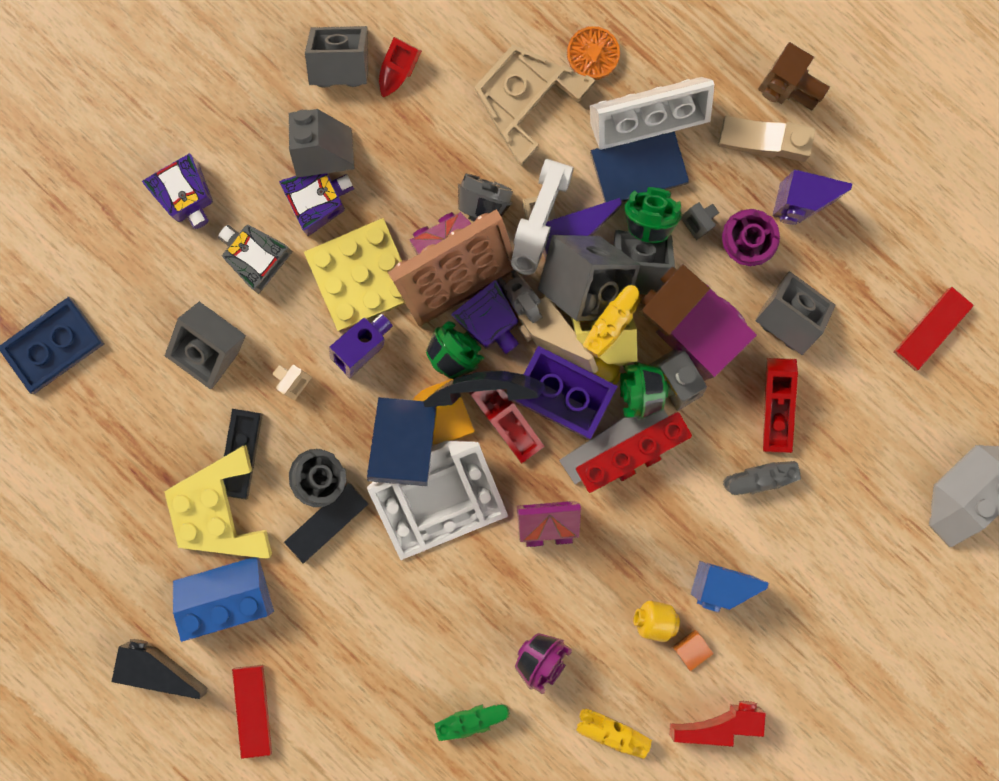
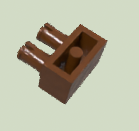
M789 42L769 70L758 90L771 102L782 104L786 99L792 98L812 111L818 102L822 101L830 86L808 73L809 70L807 68L814 59V56Z
M684 264L678 269L672 266L660 279L664 283L657 292L651 289L640 301L644 307L639 312L666 336L671 334L711 289Z

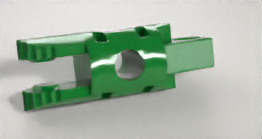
M481 704L470 710L455 712V714L434 724L438 740L464 739L471 737L475 733L490 731L491 725L507 720L510 714L509 709L503 704L487 708Z

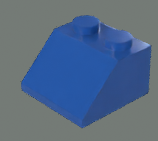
M699 561L691 595L698 599L697 604L702 605L703 608L720 612L721 607L730 610L766 590L769 583L755 576Z

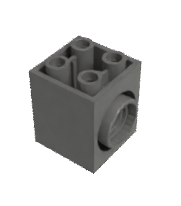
M552 235L538 290L574 320L594 321L600 317L609 303L616 299L619 293L623 291L622 289L628 285H635L641 265L600 236Z

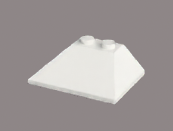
M444 441L432 446L428 486L372 482L367 487L400 560L508 517L478 442Z

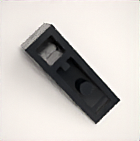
M130 639V642L118 647L112 683L200 699L207 693L208 688L158 648L147 646V641Z

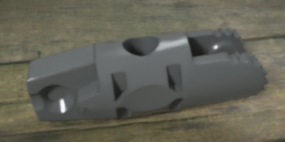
M512 270L513 279L507 283L501 277L497 279L496 282L499 284L504 296L518 315H526L532 323L543 318L537 307L541 303L540 299L520 273Z
M795 461L772 462L747 468L744 472L724 478L723 485L732 495L755 494L777 489L801 479L798 463Z

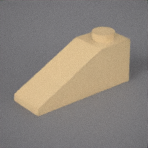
M545 296L540 299L541 303L537 307L543 318L537 322L532 323L526 315H518L522 323L519 330L527 342L533 340L537 347L540 346L593 374L599 371L592 354L588 353L584 349L583 344L576 339L575 332L549 298Z

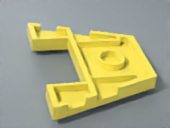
M246 445L241 446L232 453L164 491L178 548L265 559L271 557L272 551L267 530L241 535L236 534L223 478L252 472Z

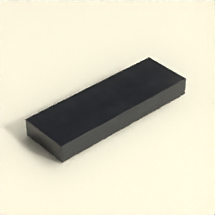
M232 409L224 457L241 446L246 445L252 472L223 478L227 497L245 500L249 497L263 413Z
M348 483L335 502L320 508L284 543L304 564L367 507L369 503L351 483Z

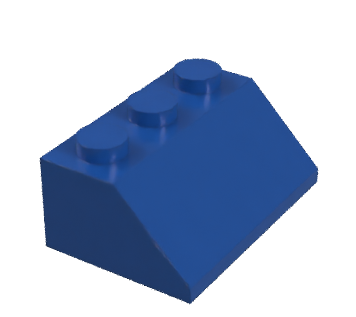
M257 557L248 558L173 581V615L181 642L264 618L274 612L261 562Z

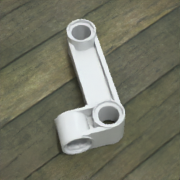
M545 159L538 184L543 186L529 220L523 218L520 220L514 238L515 245L511 265L518 273L524 275L535 273L550 233V227L546 226L547 220L559 190L567 191L574 167Z

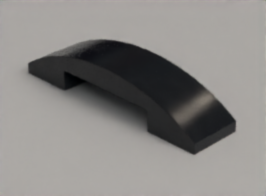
M475 372L447 382L431 394L423 403L424 407L453 405L461 397V393L507 389L508 400L538 398L545 390V383L514 372Z

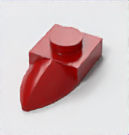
M393 37L380 69L379 87L382 97L395 92L407 77H411L422 50L397 37Z

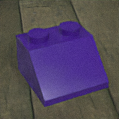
M794 169L780 183L772 216L780 218V222L796 225L797 222L801 223L849 192L852 188V183Z

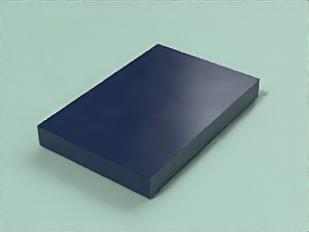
M675 131L602 150L596 148L590 151L604 203L620 198L621 202L628 201L630 194L634 190L637 193L647 192L648 187L668 190L689 183Z
M68 296L0 345V352L28 392L35 394L105 343L73 298Z
M378 397L367 481L428 486L437 406L424 407L423 401Z

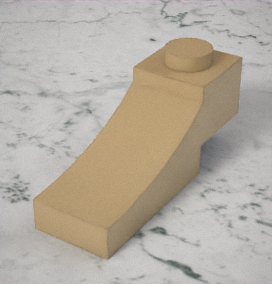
M725 116L718 146L772 159L775 156L805 162L811 154L816 128L791 122L770 123Z

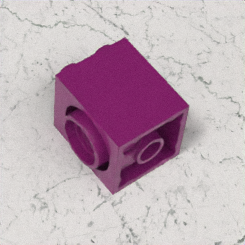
M712 289L705 294L670 335L666 336L659 329L656 331L673 350L685 351L704 381L714 378L757 336L747 325L740 312L728 301L719 297Z

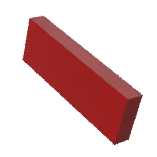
M948 288L893 353L914 371H918L974 305L955 288Z
M264 665L233 668L232 674L241 759L270 756L272 754Z

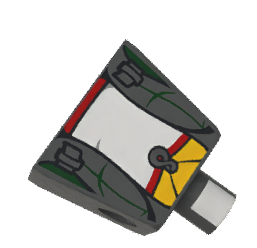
M248 224L240 233L230 225H227L218 235V239L228 246L222 255L224 260L258 294H260L293 252L284 243Z
M672 350L649 364L662 370L664 380L668 383V397L677 411L702 397L707 389L706 383L685 351Z

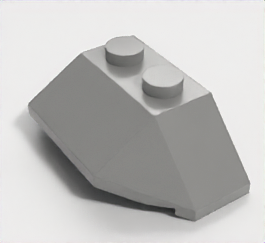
M975 445L934 484L929 526L948 547H953L982 531L999 515V446Z

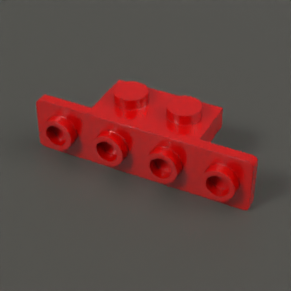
M675 412L577 466L576 472L586 490L592 493L617 478L622 482L636 474L634 469L643 464L649 467L662 460L661 454L690 439L692 434L681 414Z

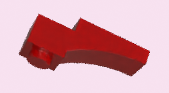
M503 389L468 392L521 464L545 447L515 404L508 400V395Z
M739 701V705L730 704L729 711L712 719L684 724L670 723L669 735L673 742L734 747V735L764 737L766 713L760 707H757L755 702Z

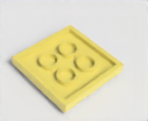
M384 218L304 252L338 332L354 326L362 318L369 320L406 304L388 274L402 260Z

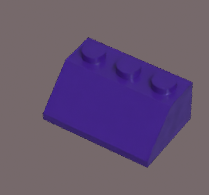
M538 346L523 375L545 383V390L538 398L511 401L589 440L592 438L618 386Z

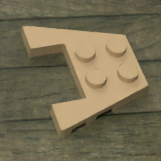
M512 45L475 86V92L516 161L522 166L538 148L539 144L518 127L519 123L554 84L558 85L578 103L595 84V79L588 75L583 76L575 73L571 68L558 66L546 61V58Z

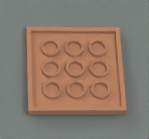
M497 209L491 213H484L474 223L463 229L454 230L446 239L436 245L432 244L425 247L420 254L410 260L399 262L395 265L394 269L388 272L419 327L479 293L500 277L503 279L511 274V271L514 270L511 265L513 250L503 219Z

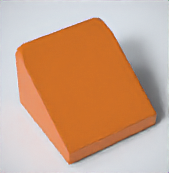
M696 630L672 647L689 671H692L713 655L709 646Z

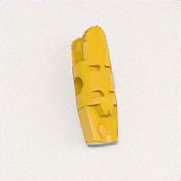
M628 285L622 289L623 291L619 293L614 301L609 303L594 323L583 344L584 349L588 353L599 358L618 339L632 320L633 313L640 304L639 291L635 286Z
M586 708L581 710L579 718L582 722H579L577 725V733L621 753L642 759L647 756L651 749L652 740L634 730L632 727Z

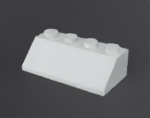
M704 77L687 79L680 83L664 87L660 86L652 90L628 94L625 97L590 105V124L599 150L710 122L715 86L713 80Z

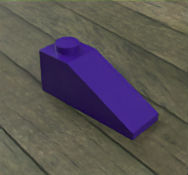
M620 198L547 221L546 226L550 227V233L543 251L545 260L552 235L592 236L619 210L622 204Z

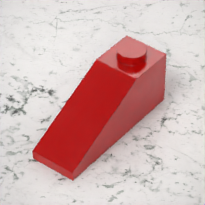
M767 358L763 452L793 453L798 384L797 359Z

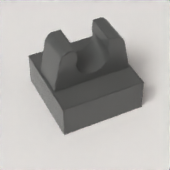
M698 202L682 215L681 220L694 238L698 240L716 226L712 219L719 214V211L714 204L704 209L700 202Z

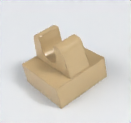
M279 365L273 372V375L280 380L276 389L293 400H296L312 378L295 365H292L289 370Z

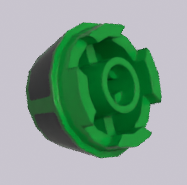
M648 187L647 192L637 193L634 190L625 204V215L629 232L632 236L644 242L658 243L666 240L682 219L681 202L671 199V192L661 188Z
M447 321L442 327L435 329L426 348V354L437 372L444 374L450 379H455L478 369V364L484 357L478 355L481 347L467 331L462 334L453 329L456 326L454 322Z
M640 362L623 365L626 373L620 374V397H624V401L628 408L623 409L625 417H636L638 420L662 411L665 405V398L668 397V383L664 380L662 370Z

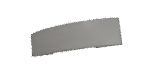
M663 409L641 420H638L636 417H624L559 461L573 483L577 484L581 481L576 472L577 466L668 417Z

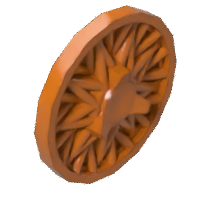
M588 26L578 30L571 37L567 47V60L571 69L575 73L583 76L588 75L595 80L608 76L616 68L620 58V46L616 37L608 30L599 26Z

